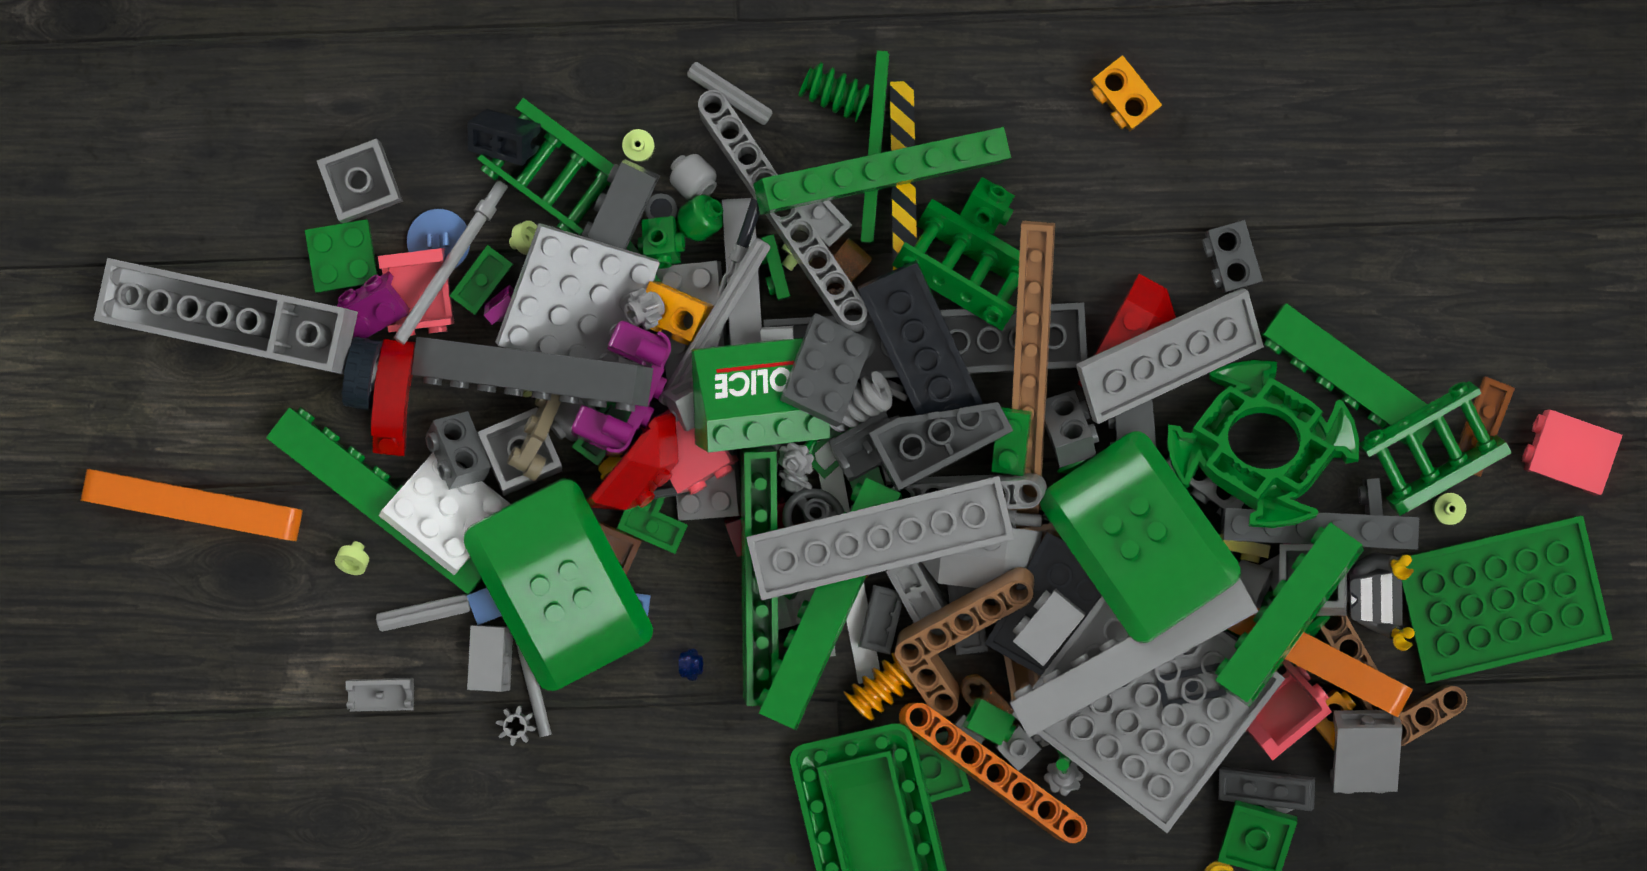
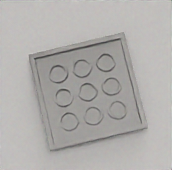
M539 223L495 342L498 346L509 349L618 362L619 357L622 356L607 350L608 343L618 322L626 321L630 323L624 310L625 304L628 303L627 299L631 298L630 293L641 288L646 290L649 281L653 282L660 262L645 255Z

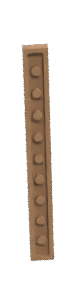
M1023 221L1021 223L1012 409L1032 412L1025 474L1033 473L1042 477L1055 223ZM1023 485L1024 493L1027 496L1037 497L1038 493L1034 486ZM1040 503L1034 508L1010 510H1017V513L1040 514ZM1016 526L1017 529H1018V528H1024V527H1030V526Z

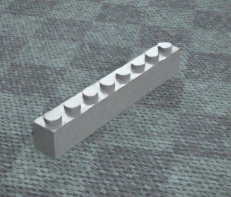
M1239 578L1232 587L1148 643H1139L1129 636L1118 642L1116 637L1098 646L1101 650L1098 654L1089 657L1085 653L1070 662L1072 668L1061 673L1059 669H1056L1042 677L1044 683L1032 689L1029 684L1013 693L1016 699L1012 700L1010 704L1028 737H1031L1252 616L1258 610Z

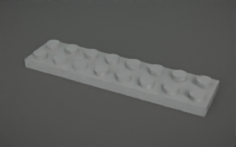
M721 261L672 265L669 268H658L657 270L658 278L666 285L713 306L719 299L718 290L722 281ZM689 312L684 316L683 320L684 326L687 329L693 324V317ZM726 322L718 347L728 346ZM662 329V333L669 338L671 343V352L665 364L666 382L668 383L692 342L690 341L689 345L679 343L671 339L673 333ZM737 449L728 450L731 455H737ZM738 462L731 465L733 471L720 479H716L713 476L705 481L707 487L693 495L685 492L676 496L678 521L741 516Z
M999 476L746 537L761 600L1015 539Z

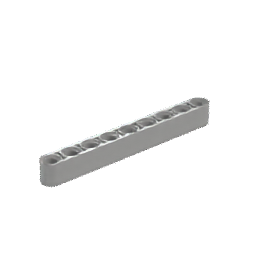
M716 90L706 91L698 100L700 118L754 199H756L753 183L762 178L778 174L725 96ZM711 103H717L721 106L720 111L714 114H710L704 109ZM726 129H735L739 132L738 136L734 139H726L722 136ZM745 154H751L756 157V161L750 165L742 164L739 159ZM791 208L790 214L785 217L777 216L774 212L765 214L838 323L854 332L861 331L867 323V308L864 301L801 208ZM798 231L806 232L809 235L808 239L802 243L795 242L791 237ZM821 257L827 263L823 268L815 269L809 265V262L812 258ZM832 283H839L844 287V291L841 294L832 295L827 291V287ZM850 309H856L861 312L862 316L857 321H849L845 318L844 314Z

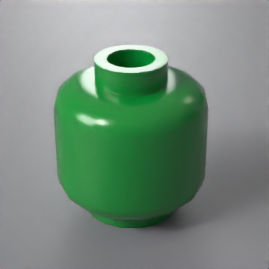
M705 194L696 195L678 210L677 225L680 232H683L686 238L698 242L704 241L715 234L724 225L721 203Z

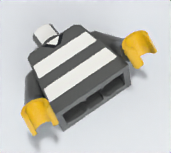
M1373 552L1356 562L1348 571L1347 603L1350 619L1393 640L1394 646L1401 651L1408 650L1413 644L1406 641L1404 637L1411 639L1415 632L1411 627L1399 630V626L1402 625V580H1406L1414 572V569L1406 568L1412 562V558L1409 555H1403L1399 558Z

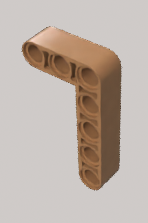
M1023 567L1014 568L900 631L896 642L895 657L927 705L940 715L946 717L956 711L960 688L938 653L1030 603L1034 592V576L1028 569ZM1019 583L1027 588L1025 590H1016L1012 586ZM995 599L999 604L989 605L985 600ZM968 614L972 618L970 620H962L958 615ZM941 629L944 634L935 635L930 630ZM908 643L914 644L917 649L909 650L903 645ZM930 669L934 674L926 675L921 670ZM947 694L951 699L943 700L938 695Z
M1338 616L1339 623L1335 629L1328 630L1325 626L1320 629L1319 632L1325 643L1339 651L1343 641L1351 640L1355 646V651L1351 657L1378 670L1347 616ZM1443 685L1404 707L1399 715L1403 729L1401 746L1408 744L1461 713L1467 705L1466 693L1457 686ZM1449 691H1454L1458 697L1456 705L1452 708H1446L1443 703V697ZM1357 697L1364 710H1373L1372 704ZM1427 707L1430 711V718L1426 723L1419 724L1415 718L1416 712L1419 708Z

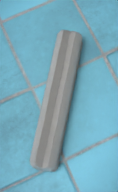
M695 62L690 67L687 73L690 79L707 90L721 92L732 106L760 124L765 125L772 116L771 109L700 63Z
M462 594L378 613L376 621L379 630L383 632L467 613L470 611V605L467 595Z

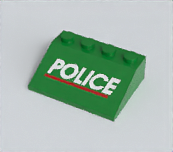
M804 337L691 349L695 445L710 453L830 438L829 423L780 400Z

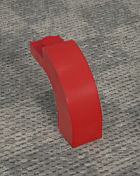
M383 340L377 366L378 370L376 372L372 405L371 436H373V453L396 456L405 455L407 409L413 377L411 371L415 342L406 341L403 345L396 340Z

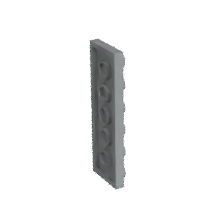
M1240 288L1076 364L1092 420L1100 424L1264 346L1249 292L1244 288Z

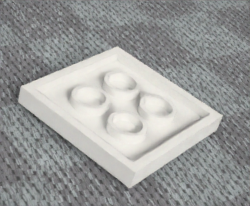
M433 452L382 509L379 516L455 575L470 558L463 541L467 528L511 504L482 481L449 490L446 481L442 480L439 476L438 462ZM456 462L458 466H460L461 468H465L460 463Z

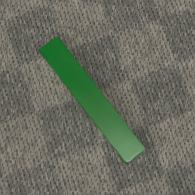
M877 51L868 156L881 153L889 65L888 51ZM878 190L865 192L861 244H872L874 242Z

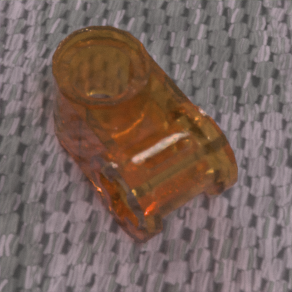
M850 238L846 240L833 256L850 282L856 280L873 260L869 254ZM837 283L839 289L831 288L828 292L832 295H838L844 291V287Z
M970 674L962 680L960 691L971 707L976 698H979L1011 715L1014 712L999 693L997 694L981 675ZM973 682L977 686L981 683L983 684L980 687L982 694L978 697L975 694L968 695L971 692L969 685Z

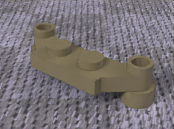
M551 394V400L536 399L535 405L539 408L536 415L532 414L524 427V432L527 433L521 449L514 447L507 460V464L522 471L523 476L533 481L538 478L546 462V458L537 454L543 441H545L560 406V395Z

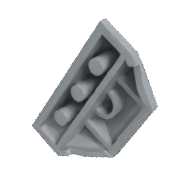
M1012 528L1014 540L923 561L922 563L939 584L979 588L1014 568L1023 567L1027 569L1041 544L1042 532Z

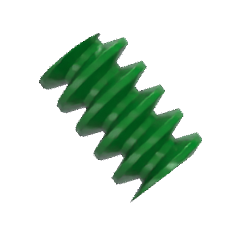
M822 62L814 69L810 68L798 96L802 97L807 91H810V102L813 103L821 96V107L825 108L830 102H833L832 112L837 113L844 107V118L848 119L855 112V122H857L869 96L870 85L866 84L858 90V79L855 78L850 84H846V73L835 79V68L833 67L824 74Z

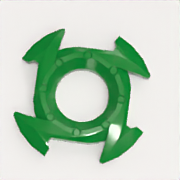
M1251 360L1236 362L1211 371L1209 379L1227 389L1220 393L1194 426L1192 433L1183 432L1181 426L1168 425L1167 448L1171 465L1184 487H1189L1193 476L1200 466L1204 474L1216 485L1256 510L1250 513L1249 526L1276 528L1291 526L1317 517L1318 510L1316 508L1294 500L1310 489L1333 458H1342L1345 464L1359 461V437L1354 419L1344 401L1340 399L1336 401L1333 412L1328 422H1326L1322 417L1323 411L1312 401L1274 379L1277 371V362ZM1266 413L1275 415L1285 420L1294 429L1299 441V450L1290 462L1281 467L1273 469L1252 467L1241 461L1232 451L1228 440V433L1231 427L1239 419L1250 414Z

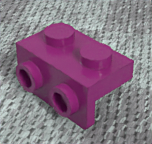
M390 271L381 276L377 274L370 277L360 288L356 290L349 289L338 298L337 307L358 312L353 339L355 337L367 338L408 315L410 308L392 287L391 283L394 276Z

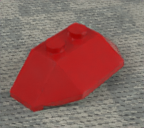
M1139 273L1093 356L1175 319L1176 315L1167 288ZM1079 380L1077 385L1082 387L1081 381Z
M672 412L652 419L647 428L587 499L591 508L628 510L636 506L642 508L654 499L655 494L653 492L672 477L671 470L679 462L676 417Z

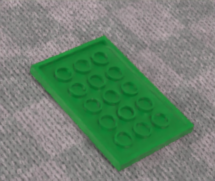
M1583 515L1410 555L1412 562L1406 568L1414 569V572L1409 578L1402 580V591L1410 625L1415 632L1413 638L1423 680L1426 684L1613 640Z

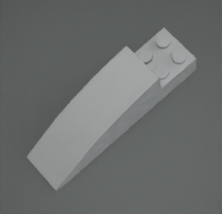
M107 258L94 321L344 375L358 312L342 307Z

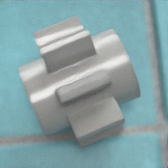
M645 288L630 293L631 298L627 299L628 303L624 306L628 321L638 327L642 325L644 330L659 325L658 321L662 319L661 315L665 312L661 297L656 292L650 291L647 293Z
M520 705L517 707L516 713L513 714L509 709H504L503 711L507 718L496 721V724L503 726L504 730L499 735V738L507 735L511 738L510 743L512 746L515 745L517 738L520 737L527 743L529 738L525 733L536 730L535 726L529 725V719L534 714L529 713L525 716L521 713L522 706ZM516 717L520 718L519 723L524 725V729H520L517 734L513 733V727L508 726V722H512Z

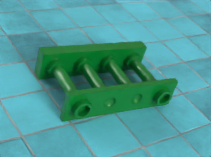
M522 98L516 106V109L521 113L518 118L540 123L541 128L547 132L544 136L546 140L517 179H514L501 169L506 161L492 158L490 161L482 154L478 157V160L484 164L480 170L495 181L500 176L560 221L557 225L558 228L573 234L577 233L581 236L584 230L578 224L605 187L611 185L607 178L614 164L526 99ZM563 144L573 151L570 154L571 160L541 199L526 187L556 147L560 148ZM587 163H589L598 170L595 174L597 178L569 216L566 217L553 208L552 205L581 166L585 168Z
M931 199L916 225L924 230L914 247L906 242L904 243L892 266L899 268L917 260L929 288L1002 331L1016 309L1008 304V301L1018 286L1020 251L934 199ZM935 237L951 246L942 263L925 254ZM962 253L979 263L969 280L953 271ZM989 270L1006 279L997 296L980 287Z
M1470 381L1455 384L1449 389V393L1383 430L1378 429L1370 432L1365 436V440L1359 443L1360 449L1367 456L1370 457L1376 454L1394 488L1392 494L1387 496L1386 499L1390 507L1399 516L1512 453L1507 443L1498 435L1489 436L1471 400L1482 393ZM1459 406L1478 441L1476 446L1467 452H1461L1443 416ZM1431 422L1450 456L1448 462L1438 468L1433 467L1415 432ZM1402 438L1405 439L1422 472L1421 478L1410 484L1405 483L1387 448Z

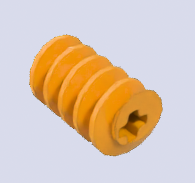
M894 652L892 653L893 664L885 659L881 661L884 668L883 672L875 667L871 669L874 676L873 680L865 675L861 677L864 684L863 688L855 683L851 685L854 692L853 696L843 691L857 711L870 721L874 719L872 708L880 713L884 711L882 700L890 705L894 703L892 692L900 697L904 695L901 685H905L910 689L914 687V684L897 661Z

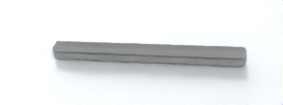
M758 238L753 241L662 392L692 376L691 349L711 347L770 250L768 243ZM661 393L659 401L663 405L668 407L666 400L664 399Z

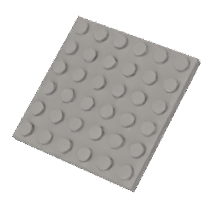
M1102 596L1032 689L1044 683L1042 677L1056 669L1063 673L1072 668L1070 662L1085 653L1089 657L1101 652L1098 646L1116 637L1119 642L1129 637V634ZM1222 631L1036 734L1168 833L1279 688L1285 677L1276 671L1250 708L1227 691V695L1203 700L1207 692L1219 689L1215 681L1216 677H1218L1215 671L1207 672L1204 666L1221 663L1225 658L1230 660L1237 651L1234 648L1237 641ZM1201 667L1203 674L1179 678L1183 670ZM1177 672L1176 677L1169 681L1163 680L1160 675ZM1157 679L1165 684L1168 700L1183 697L1189 703L1182 705L1172 703L1163 708ZM1197 681L1198 689L1195 692L1187 691L1185 686L1188 682ZM1203 693L1202 697L1198 700H1190L1186 697ZM1013 712L1012 715L1018 719L1016 713Z

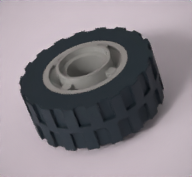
M355 337L352 341L343 379L342 403L344 406L365 410L372 409L382 341Z

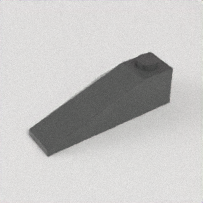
M995 402L896 418L868 434L895 491L899 492L1007 435L1013 429L1000 404Z

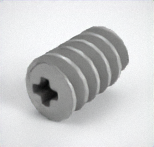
M874 371L871 374L872 379L864 376L861 379V384L857 382L842 424L838 427L830 424L835 431L845 432L849 427H855L860 422H865L870 417L879 415L881 411H887L891 408L892 393L887 380L881 373Z

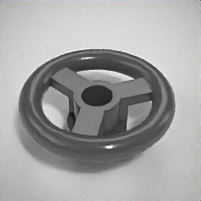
M816 488L803 489L793 494L785 503L782 521L784 528L794 526L792 523V511L795 505L803 512L805 523L843 514L844 509L838 499L827 491ZM828 504H829V505L832 507V509L834 510L833 512H829V506H828ZM815 513L819 518L815 519L810 514Z

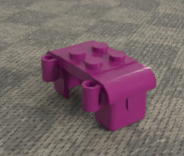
M626 321L617 323L607 350L645 367L653 368L648 407L635 405V412H631L626 423L581 405L571 428V433L574 437L604 450L605 455L610 457H618L624 454L639 427L646 429L654 411V408L649 407L652 397L659 400L667 381L662 375L665 370L663 368L671 352L670 340L664 333L658 331L656 335Z

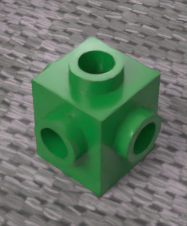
M981 177L960 216L994 234L999 224L1006 226L1014 209L1009 206L1015 195L1006 191L1002 186Z
M673 216L642 219V237H638L639 254L657 259L660 262L659 269L669 268L672 264L681 263V252L685 251L683 232L680 233Z

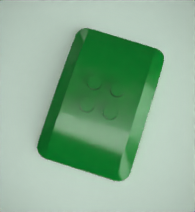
M1134 431L1126 434L1047 488L1044 497L1040 501V506L1126 632L1136 642L1148 643L1232 587L1241 576V568L1234 555L1145 433Z
M564 478L557 480L472 524L465 531L463 538L465 547L533 675L543 689L547 691L559 690L650 641L653 635L652 624L580 486L572 479Z
M892 723L799 745L792 751L790 764L816 871H947L914 735L904 724Z

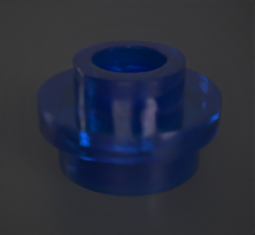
M689 649L688 652L680 654L679 673L682 678L696 681L698 674L703 672V657L698 655L696 649Z

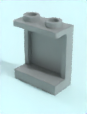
M1384 710L1334 711L1333 769L1330 770L1333 792L1352 794L1354 792H1398L1402 739L1400 716L1396 717Z

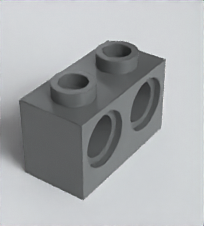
M1245 220L1205 232L1206 238L1202 239V244L1206 257H1212L1215 269L1211 270V274L1216 288L1221 287L1222 293H1226L1263 281ZM1221 234H1229L1234 239V247L1231 251H1224L1219 247L1218 238ZM1231 264L1239 265L1243 270V278L1239 282L1230 280L1227 275V269Z
M1075 390L1046 399L1045 429L1060 467L1094 457L1096 455L1094 443L1099 442L1094 424L1088 425L1086 421L1090 419L1085 400L1079 402Z
M469 412L433 420L426 433V444L429 451L434 452L438 462L439 476L442 480L446 481L449 490L484 481L492 466ZM444 434L453 436L455 440H449ZM456 462L465 464L467 469L461 468Z

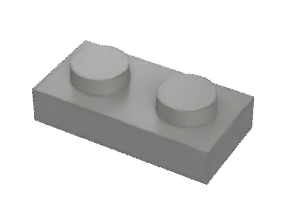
M829 200L800 206L820 238L828 247L852 227V224Z

